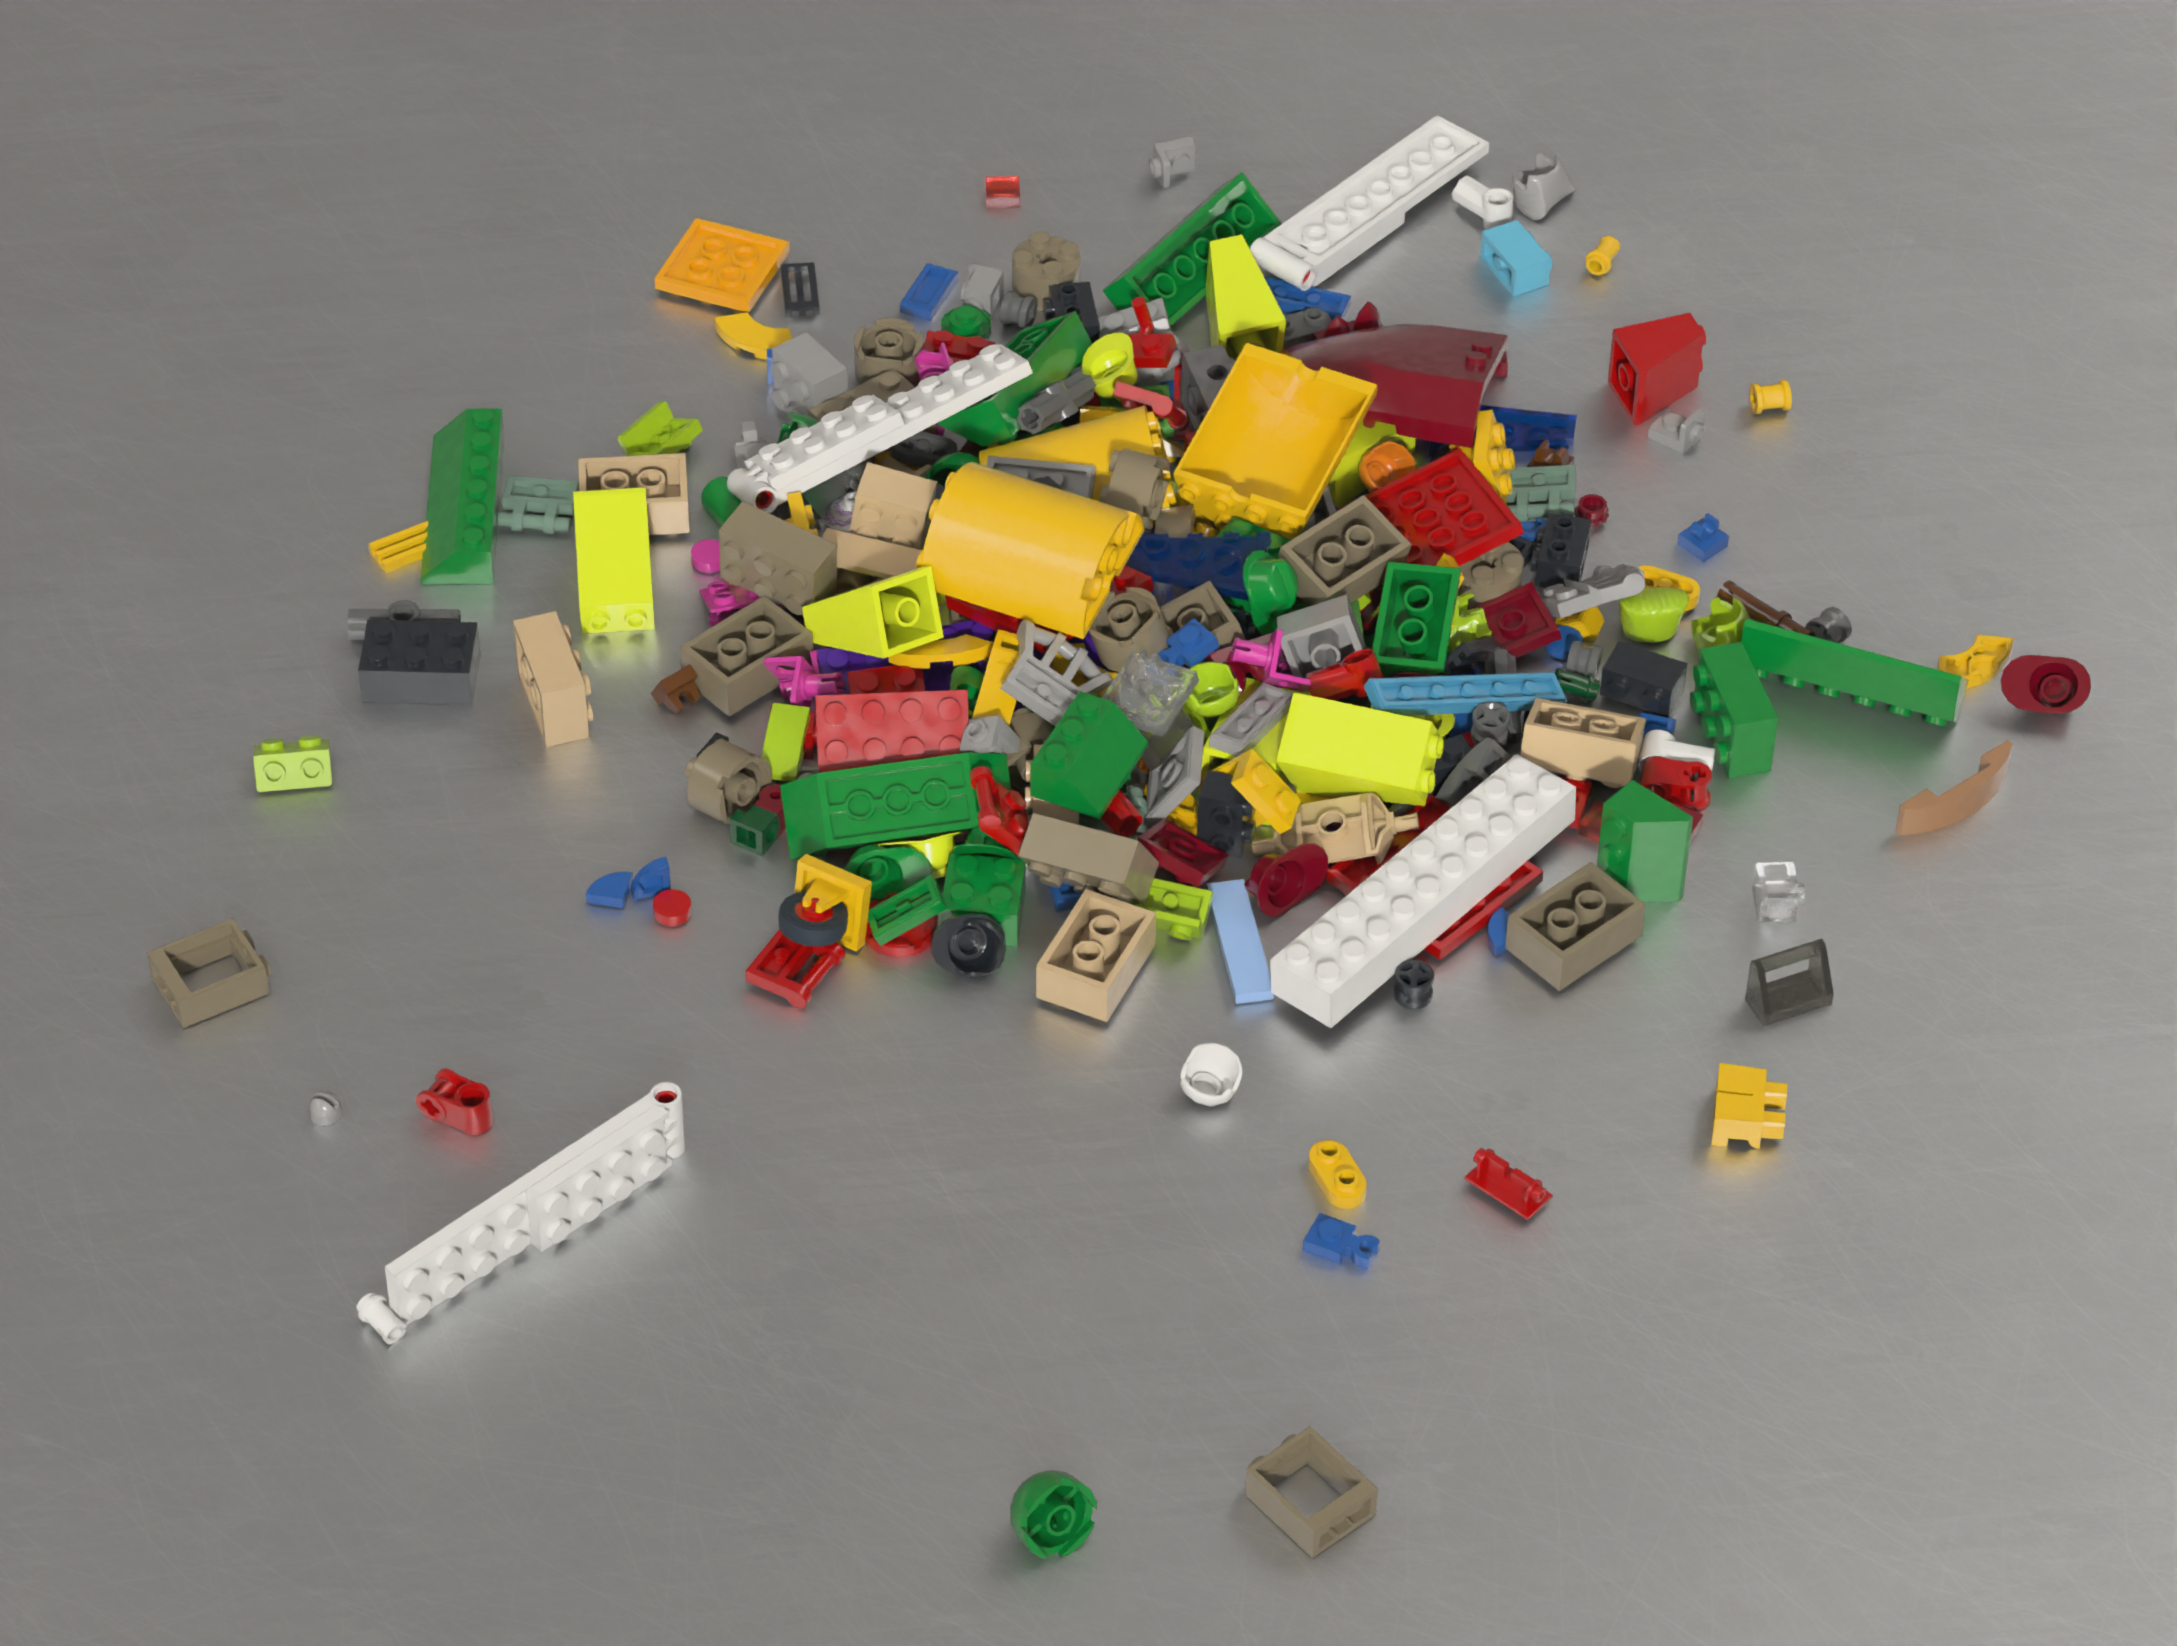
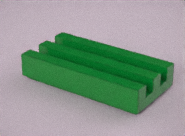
M932 875L869 909L868 922L874 939L880 946L947 909L945 902L942 900V893L938 889V882Z

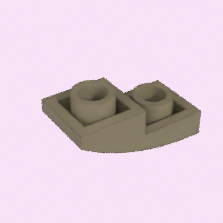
M1193 504L1161 509L1160 515L1155 522L1154 556L1156 562L1166 560L1169 564H1175L1185 561L1188 557H1192L1195 546L1192 530L1196 519Z

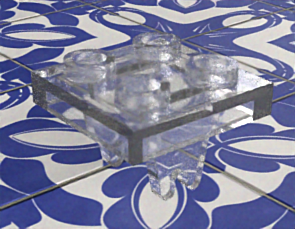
M1141 649L1139 653L1132 652L1102 698L1114 702L1137 729L1163 737L1199 682L1196 671L1164 662L1156 653L1148 657L1146 651Z

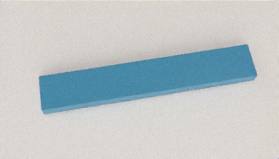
M1554 672L1370 678L1363 686L1373 709L1404 716L1473 713L1479 704L1485 702L1499 703L1506 707L1509 712L1531 711L1536 698L1567 703V699Z

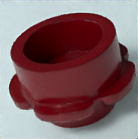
M1585 495L1580 498L1578 506L1575 507V517L1591 519V527L1598 526L1609 518L1607 502L1599 495Z

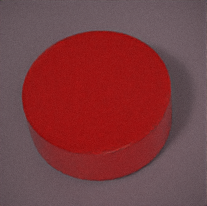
M675 889L665 890L656 895L653 900L654 918L662 925L679 926L687 922L691 917V899L683 891Z

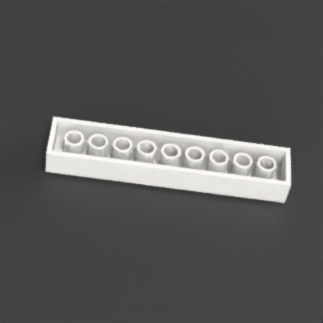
M1517 754L1514 755L1271 958V993L1332 1028L1391 978L1402 962L1412 960L1575 820L1576 786Z

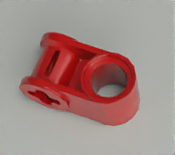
M1651 757L1644 762L1639 784L1668 802L1693 811H1701L1708 807L1711 797L1707 785L1712 780V771L1709 766L1698 761L1688 762L1664 757ZM1695 772L1698 773V780H1697V781H1694V773H1695ZM1691 791H1694V801H1691Z
M441 1069L435 1075V1082L428 1090L421 1091L416 1096L417 1107L426 1117L445 1123L468 1135L484 1134L494 1125V1114L488 1087L482 1083L460 1076L450 1069Z

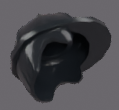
M969 913L944 920L935 929L931 939V953L935 962L947 972L963 978L977 979L993 974V972L1001 967L1006 952L1005 933L996 920L985 914Z

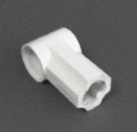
M1468 175L1459 179L1457 186L1452 191V199L1482 217L1483 228L1487 230L1513 221V195L1509 190L1503 188L1489 189Z
M1652 730L1645 734L1637 764L1638 770L1642 773L1644 762L1648 758L1664 757L1688 762L1698 761L1709 766L1712 771L1716 749L1676 742L1674 736L1669 732ZM1697 772L1694 773L1695 778H1698Z

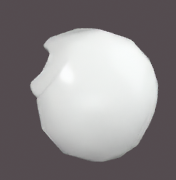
M1215 1042L1198 1044L1192 1049L1181 1067L1179 1075L1181 1080L1180 1086L1183 1092L1195 1103L1213 1107L1225 1103L1233 1097L1242 1079L1243 1069L1239 1056L1229 1047Z

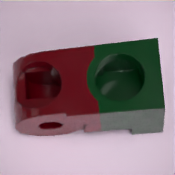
M771 784L764 787L759 793V800L747 813L737 810L731 816V844L763 857L784 832L786 824L779 784Z

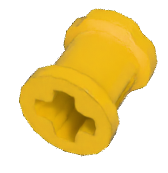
M1786 379L1779 380L1778 384L1760 386L1758 383L1750 384L1749 400L1752 412L1754 414H1761L1762 410L1781 408L1783 411L1790 410L1792 395L1788 381Z

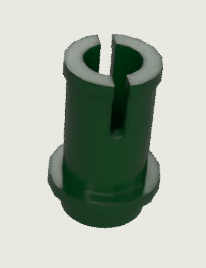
M1556 668L1554 673L1563 693L1579 697L1583 703H1586L1588 700L1595 701L1599 692L1600 681L1594 679V675L1589 674L1585 677Z

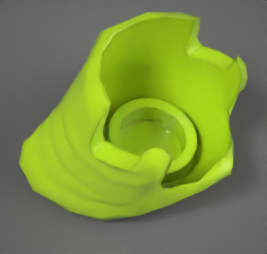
M1645 587L1637 595L1618 599L1619 621L1623 626L1625 636L1643 643H1658L1670 639L1678 630L1679 623L1688 605L1689 596L1684 590L1675 587Z
M1468 592L1457 596L1453 617L1454 626L1451 629L1447 655L1463 642L1492 637L1484 609H1467L1468 600L1475 596L1473 593Z
M1715 597L1710 602L1711 614L1691 621L1692 635L1698 653L1699 649L1741 642L1745 618L1751 619L1740 600L1733 597V605L1720 600L1719 597Z

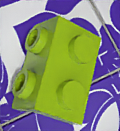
M659 401L618 436V441L625 456L677 454L679 451L691 446L692 440L703 431L699 419L674 418L667 402Z
M306 735L299 737V742L284 743L281 738H270L262 740L261 745H254L253 760L257 791L267 792L330 786L332 784L330 739H321L320 735Z
M1154 878L1145 905L1134 902L1131 904L1155 912L1156 929L1169 931V935L1174 938L1191 940V937L1202 939L1214 894L1213 891Z

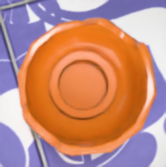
M1393 441L1383 442L1367 451L1359 463L1360 479L1363 486L1370 493L1417 470L1413 455L1404 445Z

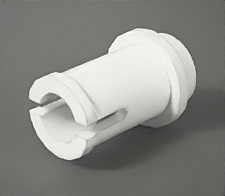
M372 1292L365 1295L358 1302L357 1311L359 1312V1319L365 1323L369 1322L387 1344H393L403 1337L407 1325L389 1309L387 1299L383 1295H377Z

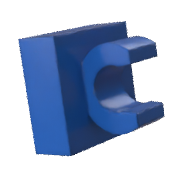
M1707 513L1704 518L1693 522L1690 527L1678 534L1677 545L1704 563L1728 547L1729 535L1719 529V520Z

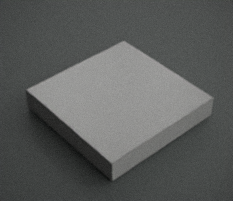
M1195 726L1190 727L1150 767L1147 813L1145 816L1146 821L1150 824L1155 825L1163 818H1166L1200 784L1204 731Z

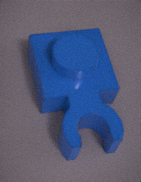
M1193 618L1166 640L1169 649L1161 650L1150 662L1155 671L1166 665L1161 669L1164 679L1169 681L1178 675L1183 664L1190 668L1197 665L1220 647L1217 638Z
M1319 1213L1303 1240V1251L1339 1265L1343 1258L1347 1257L1357 1267L1369 1269L1371 1267L1372 1255L1364 1253V1251L1378 1254L1380 1240L1371 1235H1361L1358 1237L1356 1236L1357 1226Z

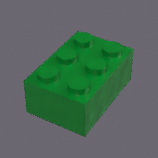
M1738 642L1699 649L1698 665L1693 667L1695 689L1690 693V705L1693 713L1699 714L1704 737L1710 739L1713 749H1716V763L1718 765L1722 764L1728 778L1771 771L1778 716L1743 643Z

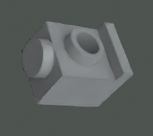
M971 263L969 266V282L965 281L961 288L960 300L964 302L962 306L967 305L981 309L992 320L1004 297V270Z

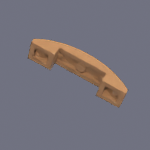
M2007 740L1983 754L1980 759L1978 773L1937 797L1930 790L1925 789L1900 804L1896 832L1899 835H1914L1939 830L1960 822L1980 810L1996 795L2006 779L2013 743Z

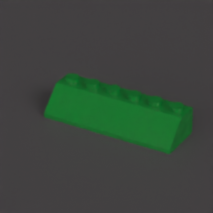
M1241 172L1216 189L1102 291L1118 311L1132 307V300L1137 297H1143L1146 302L1163 298L1170 326H1172L1206 295L1210 241L1242 234L1250 249L1255 240L1260 237L1263 238L1282 223L1243 172Z
M1076 311L1019 330L1005 347L1028 360L1033 373L938 422V425L983 447L996 442L1000 446L1016 439L1018 436L1016 432L1021 429L1016 420L1019 416L1018 408L1034 398V394L1061 379L1063 381L1071 376V372L1082 365L1083 356L1092 345Z
M466 409L433 436L426 512L428 526L425 529L427 538L424 540L426 549L423 551L421 585L494 583L505 441L502 409Z
M1746 618L1743 625L1741 642L1758 676L1768 679L1770 672L1783 676L1781 683L1803 689L1804 683L1807 682L1819 685L1817 693L1839 698L1841 691L1854 695L1853 702L1874 708L1876 701L1889 704L1888 712L1910 717L1911 712L1915 711L1926 714L1924 722L1946 727L1947 721L1957 723L1969 681L1962 676Z

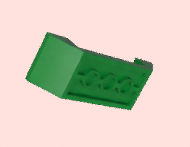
M967 752L816 773L780 785L790 860H799L805 854L812 857L828 856V850L971 831L979 826L977 816L980 809L976 790L972 788L970 783V772L976 767H987L992 772L993 780L1010 791L1011 785L1006 754Z

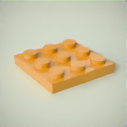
M695 218L654 278L655 289L750 313L779 269L780 264L783 263L789 254V241Z

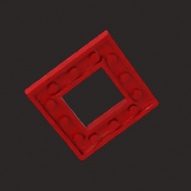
M1433 795L1426 800L1425 806L1418 805L1405 814L1417 813L1420 829L1397 832L1381 864L1377 865L1375 856L1340 861L1327 870V882L1345 895H1348L1451 808L1440 802ZM1526 861L1424 950L1438 960L1443 959L1486 926L1492 915L1499 908L1508 909L1543 881V870Z

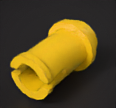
M1608 235L1603 236L1595 250L1587 254L1585 261L1590 273L1601 275L1610 270L1612 266L1611 261L1620 250V243L1616 238Z

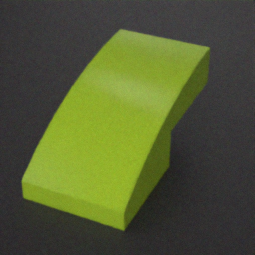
M773 703L762 752V759L768 762L771 768L772 780L792 782L798 779L804 756L803 744L810 721V707Z

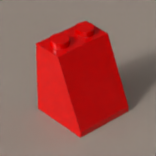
M1690 312L1613 329L1608 384L1634 426L1647 421L1698 387L1699 372L1703 370L1701 355L1702 347L1706 344V334L1703 326L1697 324Z

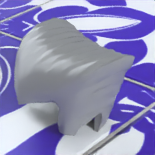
M1544 153L1538 154L1535 158V170L1516 171L1512 176L1516 206L1526 217L1532 220L1542 219L1555 203L1570 193L1575 192V187L1571 185L1565 168L1557 155H1554L1553 162Z

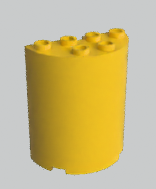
M1246 343L1173 473L1179 488V495L1193 504L1205 517L1213 521L1216 528L1220 531L1235 516L1292 540L1303 532L1377 394V384L1321 367L1319 371H1314L1307 368L1302 360Z
M1145 405L979 451L980 464L987 466L988 456L1095 466L1096 476L1092 499L1096 501L1100 499L1103 486L1110 484L1113 472L1109 471V464L1114 450L1122 452L1126 448L1166 459L1167 455L1163 440L1159 438L1163 436L1158 417L1154 415L1153 411L1148 412ZM1163 470L1161 480L1172 481L1170 471ZM1171 482L1168 483L1162 509L1171 508V504L1177 503ZM1150 519L1151 524H1155L1156 520Z
M970 462L962 466L956 473L951 472L948 475L941 498L933 501L929 511L931 523L924 549L921 550L917 558L916 569L926 565L932 566L935 589L938 593L1022 620L1026 619L1035 624L1084 639L1110 593V586L1114 576L1120 575L1144 532V524L1141 516L1137 513L985 465Z

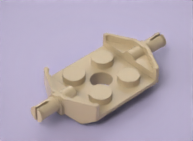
M1373 792L1299 804L1291 829L1282 834L1275 831L1274 838L1252 840V848L1255 857L1276 852L1283 855L1301 844L1315 843L1325 850L1328 856V863L1375 856L1378 865L1382 863L1394 840V835L1401 831L1420 829L1417 813L1395 817L1394 813L1389 812L1381 799ZM1330 823H1342V826L1336 831H1324Z

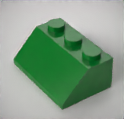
M1395 562L1387 563L1372 648L1384 678H1388L1391 674L1398 672H1415L1427 675H1437L1444 672L1461 568Z
M1079 691L1031 762L1030 796L1101 819L1147 749L1148 740L1114 702Z
M1631 780L1603 804L1597 867L1642 902L1680 901L1684 894L1693 817L1636 781Z

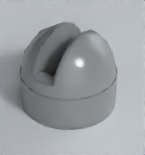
M320 1091L314 1095L309 1104L311 1121L319 1126H330L340 1120L342 1116L341 1103L334 1093Z

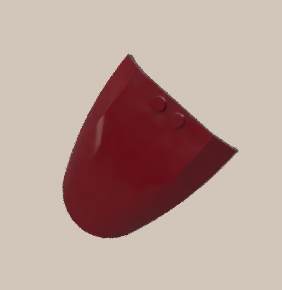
M1398 324L1356 330L1297 344L1277 352L1302 360L1307 368L1314 371H1319L1321 367L1377 384L1376 397L1363 419L1364 427L1373 428L1376 422L1379 421L1395 425L1397 435L1472 448L1474 445L1475 431L1484 392L1492 376L1507 377L1510 361L1508 335L1416 324Z

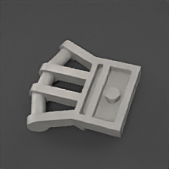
M1163 298L1146 302L1154 324L1153 333L1173 334L1176 347L1167 368H1136L1138 379L1133 385L1135 387L1141 385V381L1153 377L1156 380L1164 378L1165 373L1182 363L1183 353L1190 352L1188 346L1181 342L1172 332ZM1133 307L1098 317L1101 338L1112 333L1137 334L1140 328Z
M1620 564L1615 568H1611L1608 565H1601L1594 569L1592 577L1580 582L1564 579L1565 586L1564 584H1557L1543 589L1544 595L1540 597L1551 616L1563 618L1607 602L1637 595L1644 590L1645 577L1643 571L1635 566Z
M1024 619L1017 631V640L1019 641L1018 660L1000 689L1056 726L1079 691L1091 695L1094 693L1098 694L1105 690L1112 683L1113 679L1107 672H1101L1087 655L1089 651L1081 646L1078 649L1065 640L1067 636L1061 632L1055 634L1035 627L1034 622ZM1034 642L1048 647L1041 660L1033 656ZM1057 653L1070 661L1063 675L1049 667ZM1078 668L1089 680V682L1079 687L1071 682Z

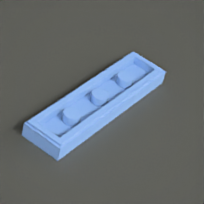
M1244 879L1206 884V890L1213 891L1214 894L1210 911L1236 1004L1274 999V994L1271 993V976L1248 893L1244 886Z

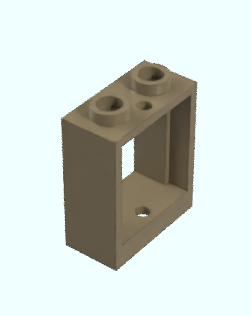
M233 918L147 952L151 979L183 1028L269 994L267 977L271 976L269 963L263 954L257 955L250 933L247 930L241 931ZM231 954L243 970V972L190 992L180 976Z
M1311 1426L1297 1435L1288 1436L1278 1448L1266 1456L1257 1457L1246 1469L1245 1495L1311 1558H1314L1376 1515L1378 1488ZM1306 1464L1312 1467L1341 1494L1340 1497L1309 1518H1306L1274 1488L1275 1485Z

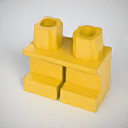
M1719 1063L1711 1145L1727 1146L1728 1139L1748 1140L1752 1147L1759 1149L1761 1138L1783 1139L1786 1113L1764 1111V1108L1785 1110L1788 1084L1766 1081L1767 1069Z

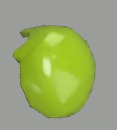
M1206 662L1197 664L1186 670L1180 680L1185 704L1193 713L1204 717L1223 715L1236 705L1240 693L1237 679L1233 677L1230 667L1224 663Z

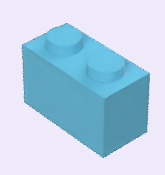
M1518 220L1482 231L1480 258L1513 297L1549 285L1550 270L1553 266L1551 256L1540 247L1532 233L1527 231Z

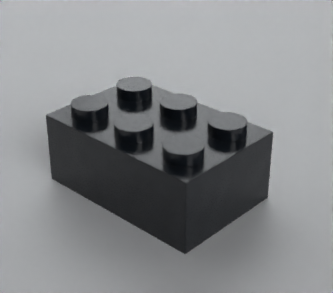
M367 619L358 668L362 702L473 705L481 656L478 622Z

